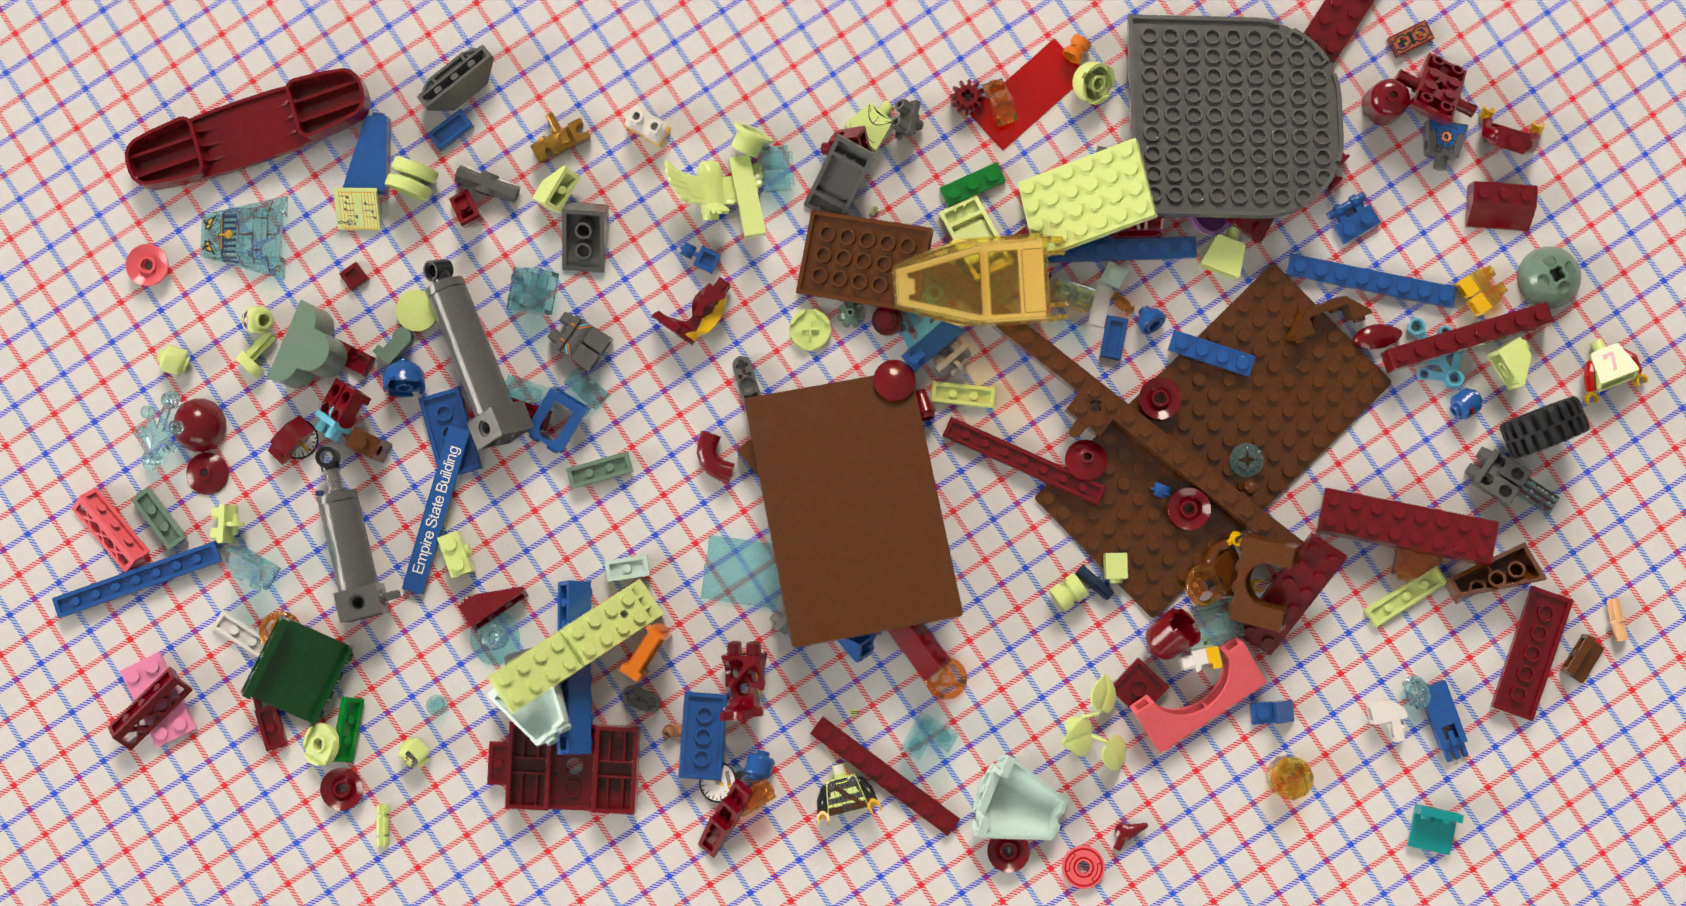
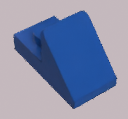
M1293 700L1249 703L1252 725L1282 724L1294 721Z

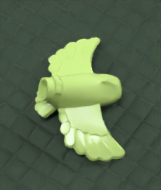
M668 160L664 161L668 183L673 187L674 192L679 195L681 201H687L689 204H701L702 220H719L720 214H728L730 211L725 205L737 204L732 176H723L719 162L701 161L698 166L697 176H693L678 170ZM756 162L752 165L758 192V189L763 185L762 178L764 174L761 163Z

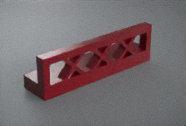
M169 666L108 726L111 737L131 751L193 691L192 687L181 680L176 670ZM177 685L184 688L180 694L171 695V691ZM167 701V706L164 709L156 710V705L159 702ZM152 717V721L148 725L140 726V721L143 718ZM136 732V737L131 742L124 739L128 733Z

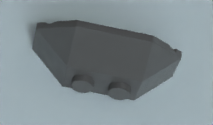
M484 45L461 52L427 80L417 98L427 111L456 110L488 84L494 57Z

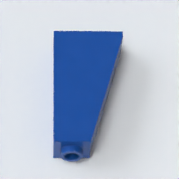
M375 112L372 113V116H365L343 188H377L378 195H389L390 188L385 185L388 174H390L391 119L385 116V113Z

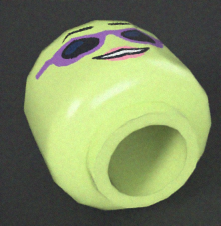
M252 306L243 312L241 322L244 329L249 333L263 334L272 328L274 319L271 311L266 307Z

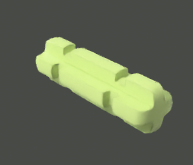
M378 804L376 806V813L378 814V817H376V834H378L376 844L377 846L389 845V836H387L389 833V816H387L389 805Z

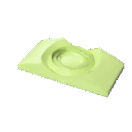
M977 194L939 212L947 233L958 251L980 244L1002 242ZM1008 251L989 252L990 275L1014 264ZM978 254L962 258L974 281H979L980 274L976 273L979 269Z

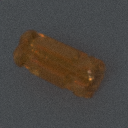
M1118 291L1110 298L1122 312H1126L1125 315L1127 316L1135 309V306H1131V303L1123 295L1121 296Z

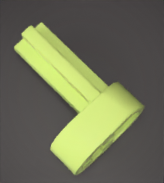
M269 331L264 333L246 352L242 351L235 359L255 378H258L264 370L255 361L276 338Z

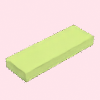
M933 381L931 402L994 409L996 387Z

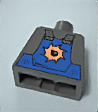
M1428 119L1423 123L1424 156L1434 158V170L1445 171L1447 160L1454 161L1459 157L1468 130L1467 124L1451 122L1443 125L1432 119Z

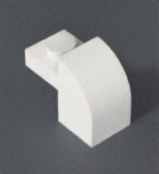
M1383 699L1365 703L1370 724L1378 725L1387 722L1391 740L1394 742L1405 741L1406 727L1400 719L1408 718V714L1400 704Z

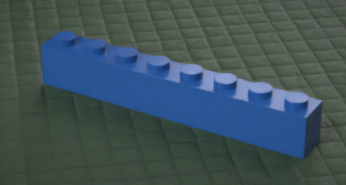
M567 580L558 582V631L591 610V581ZM591 663L560 682L569 722L572 727L567 732L558 736L557 755L591 754Z

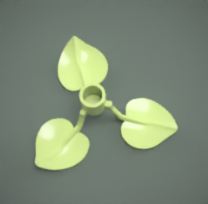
M1102 674L1101 678L1094 684L1090 694L1091 704L1097 710L1089 714H1082L1081 718L1069 717L1065 724L1068 733L1061 742V745L1069 749L1074 755L1082 757L1090 751L1092 738L1101 741L1106 745L1101 752L1103 763L1108 769L1117 772L1120 771L1126 757V743L1121 736L1113 735L1108 741L1092 734V725L1087 719L1099 715L1101 711L1103 713H1110L1115 705L1116 691L1114 684L1106 674Z

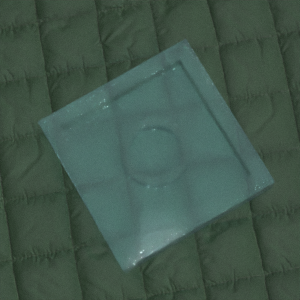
M1233 597L1191 607V612L1198 631H1200L1203 645L1245 636L1243 624L1229 620L1228 606Z

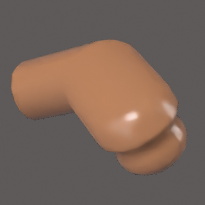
M682 724L666 725L662 730L663 736L667 739L671 737L681 738Z

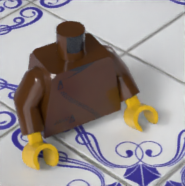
M1234 531L1230 534V539L1227 540L1225 538L1209 547L1205 561L1200 565L1203 578L1199 580L1198 584L1203 591L1210 590V592L1219 593L1221 596H1234L1232 585L1234 580H1237L1236 563L1240 559L1235 546H1240L1241 539L1235 541V538L1241 535L1240 532ZM1261 579L1252 580L1251 585L1254 591L1261 593L1265 590L1264 587L1255 588L1258 582H1263Z

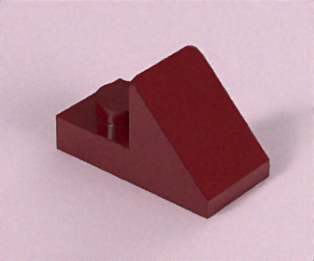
M468 189L449 198L462 227L466 228L483 219Z

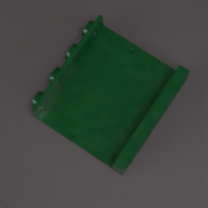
M279 615L241 690V695L247 699L252 697L306 720L314 727L315 723L320 722L324 715V710L322 709L326 702L329 703L334 695L332 690L335 684H339L344 675L342 670L345 664L348 665L351 662L353 649L346 643L283 615Z

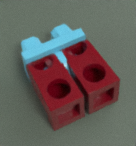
M335 378L322 402L321 410L317 409L315 413L320 418L315 429L324 433L327 438L338 442L343 433L348 435L351 433L352 429L350 427L355 424L357 413L363 404L368 406L371 398L353 385Z

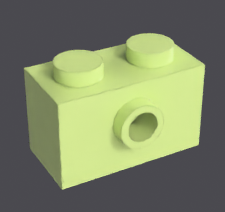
M454 531L437 538L451 578H458L476 571L471 559L473 555L471 547L468 543L466 544L462 531Z

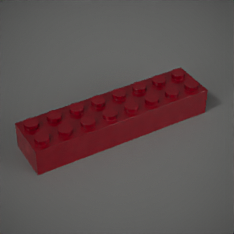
M1325 487L1316 533L1488 567L1492 564L1499 521Z

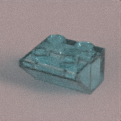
M514 267L511 276L510 292L507 297V309L539 315H552L559 273L541 268Z

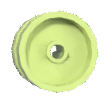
M395 156L391 167L402 175L388 174L385 185L410 197L428 202L432 190L422 183L435 184L439 173L417 161Z

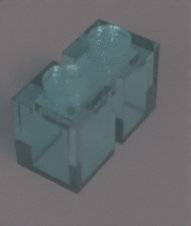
M787 145L762 147L765 191H791V185L795 184L794 172H789V164H793L792 151H788Z

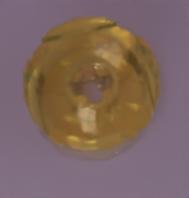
M1283 755L1277 756L1268 766L1266 783L1272 792L1284 799L1297 800L1309 793L1313 786L1314 776L1307 762L1295 756ZM1287 774L1294 776L1293 780L1286 779Z

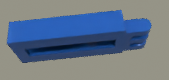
M1440 680L1417 688L1438 748L1443 751L1447 763L1452 762L1451 752L1455 760L1460 759L1458 750L1461 751L1463 757L1468 756L1465 742H1468L1446 680ZM1450 725L1451 730L1446 731L1450 740L1446 741L1442 727Z

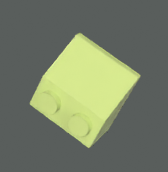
M1519 337L1510 340L1486 354L1508 390L1525 385L1532 355L1530 353V346L1524 339L1522 340Z

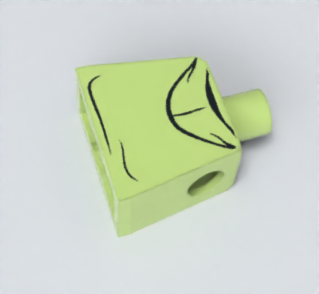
M886 100L879 108L869 103L845 123V129L865 126L871 151L876 154L891 129L892 120L888 115L894 110V107Z

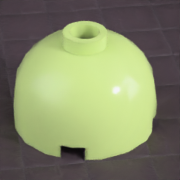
M1098 61L1082 64L1078 67L1073 77L1075 94L1082 101L1094 105L1102 104L1110 96L1108 94L1110 88H1114L1115 85L1113 69L1105 63Z

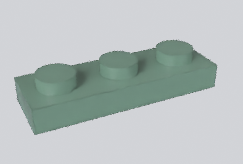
M628 451L566 468L571 489L634 472Z
M151 487L145 488L131 499L168 550L171 551L188 538Z

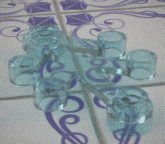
M167 391L161 396L163 408L158 424L153 406H143L141 408L140 414L143 418H147L152 443H150L148 437L149 429L147 426H136L134 435L136 438L141 439L144 450L142 464L147 470L158 468L162 463L163 457L173 454L177 450L176 442L164 440L183 431V423L181 421H171L168 428L165 429L171 409H176L181 404V396L178 392ZM164 441L162 448L159 449L160 443Z

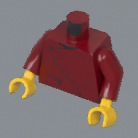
M1484 105L1479 113V117L1482 119L1483 143L1524 155L1525 151L1532 153L1537 149L1545 123L1539 126L1535 124L1536 120H1534L1529 133L1492 123L1491 119L1496 111L1495 108L1492 107L1491 110H1488L1486 105Z

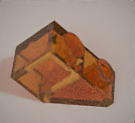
M1003 79L991 80L989 83L983 84L982 87L985 90L987 102L998 127L1017 121L1018 116L1014 99Z
M765 779L749 786L754 793L742 817L776 798L773 786Z

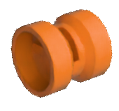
M1074 34L1070 40L1071 44L1066 46L1062 53L1069 61L1080 64L1084 58L1083 54L1091 48V43L1083 36Z

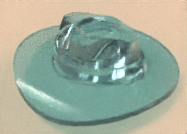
M504 612L476 632L471 627L470 643L473 652L486 664H505L504 657L510 653L517 652L520 644V632L515 620Z

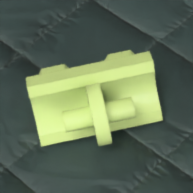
M219 504V507L211 509L212 519H218V528L210 530V538L217 540V543L235 544L238 527H245V522H239L237 505Z

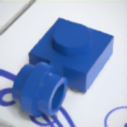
M687 242L680 247L681 255L692 259L693 256L696 257L693 263L694 266L713 274L721 258L720 254L703 245L698 253L696 252L697 248Z

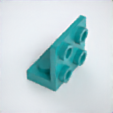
M1415 803L1407 845L1449 855L1456 822L1463 824L1464 815Z

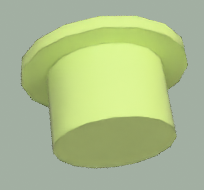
M735 121L733 124L738 131L731 145L744 154L757 158L764 143L771 144L773 141L770 136L750 125Z

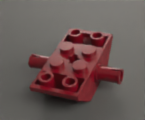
M1429 53L1417 77L1402 69L1399 70L1395 79L1404 83L1405 86L1411 88L1408 108L1440 124L1447 125L1451 123L1455 110L1470 118L1473 117L1477 110V105L1462 99L1460 96L1467 70L1444 60L1440 56Z

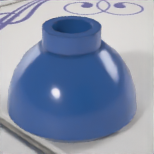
M1146 305L1138 311L1140 315L1138 326L1143 334L1153 333L1165 323L1166 315L1159 309L1150 308Z

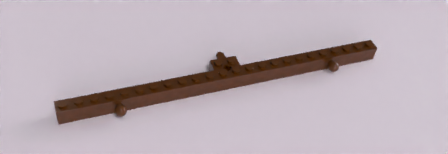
M930 248L928 259L940 256ZM949 262L926 269L925 275L971 312L982 314L980 280L977 282L974 279L973 281L970 280ZM991 296L992 314L1012 313ZM1025 322L988 324L1077 394L1064 411L1076 420L1069 430L1071 437L1076 439L1087 429L1098 438L1110 422H1112L1192 486L1202 491L1211 501L1253 534L1299 545L1303 543L1300 538L1249 499V497L1255 496L1259 491V485L1256 481L1246 480L1242 485V492L1237 490ZM1097 402L1099 404L1100 411H1092V405L1090 403Z

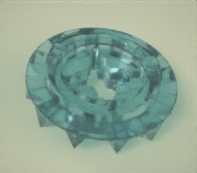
M1243 443L1232 450L1229 461L1232 470L1242 477H1251L1262 469L1264 458L1262 451L1256 445ZM1246 454H1248L1249 458L1255 459V461L1249 463L1248 469L1245 462L1238 461V459L1244 458Z
M1416 675L1405 678V681L1402 683L1404 687L1402 692L1406 695L1405 699L1409 700V705L1415 706L1416 709L1427 707L1431 701V693L1426 682Z

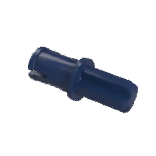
M1084 564L1076 571L1075 575L1089 586V590L1093 589L1106 601L1111 598L1114 591L1100 580V576L1097 577Z

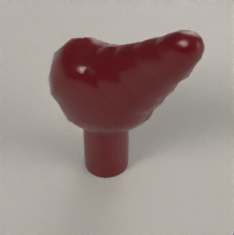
M1118 823L1115 826V834L1118 838L1113 848L1121 851L1125 841L1133 839L1144 831L1148 824Z

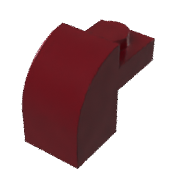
M299 415L274 435L270 441L271 446L268 452L284 465L290 460L295 450L309 440L315 429Z

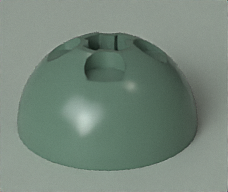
M1541 247L1531 251L1524 257L1518 268L1517 282L1522 295L1528 302L1533 305L1547 302L1549 309H1554L1567 304L1577 294L1581 284V270L1576 259L1567 251L1558 247Z

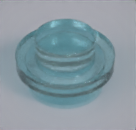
M433 695L426 702V709L433 716H441L447 711L448 702L441 695Z

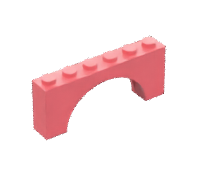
M1237 636L1218 647L1222 655L1223 667L1221 674L1213 689L1200 701L1183 708H1166L1154 703L1148 695H1145L1129 706L1152 745L1159 753L1169 750L1173 744L1187 738L1193 731L1205 726L1211 719L1223 714L1226 709L1240 703L1244 697L1258 691L1262 685L1267 683L1245 643Z

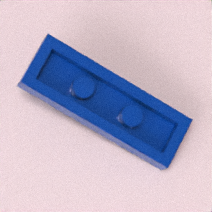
M947 316L902 354L901 357L916 372L963 331L951 316Z

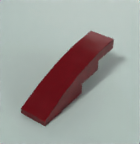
M739 778L733 781L727 796L721 800L716 813L709 818L698 842V845L713 858L718 854L730 836L754 793Z

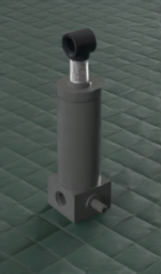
M323 446L316 451L315 460L320 466L321 472L324 473L328 492L325 493L326 495L317 497V502L338 587V592L333 593L339 621L340 623H350L390 613L388 601L400 598V591L386 592L384 583L378 582L357 489L347 490L343 488L342 481L340 480L341 475L339 474L341 455L338 450ZM331 452V462L325 463L324 455ZM362 598L364 599L363 607H361L360 601Z

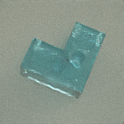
M920 711L900 746V750L917 760H920L929 742L949 752L959 733Z

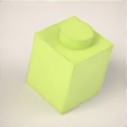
M1103 553L1104 579H1109L1110 583H1122V579H1128L1127 553Z

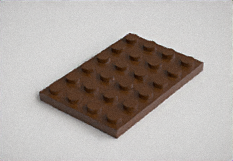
M811 210L796 293L918 313V309L897 305L895 269L928 260L934 229ZM926 269L908 274L909 278L915 279V294L909 296V300L921 301Z

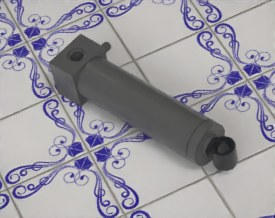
M448 259L427 261L423 267L424 276L433 284L425 290V293L475 418L467 422L476 448L477 450L510 444L534 428L523 400L513 402L464 278L462 276H453V265Z

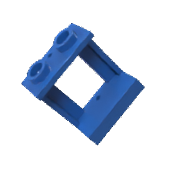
M553 386L549 389L531 419L534 428L528 431L529 437L536 442L542 441L547 445V449L553 453H563L567 450L566 446L580 422L588 415L591 408L557 386ZM557 401L573 411L560 435L553 440L540 432V427L553 404Z

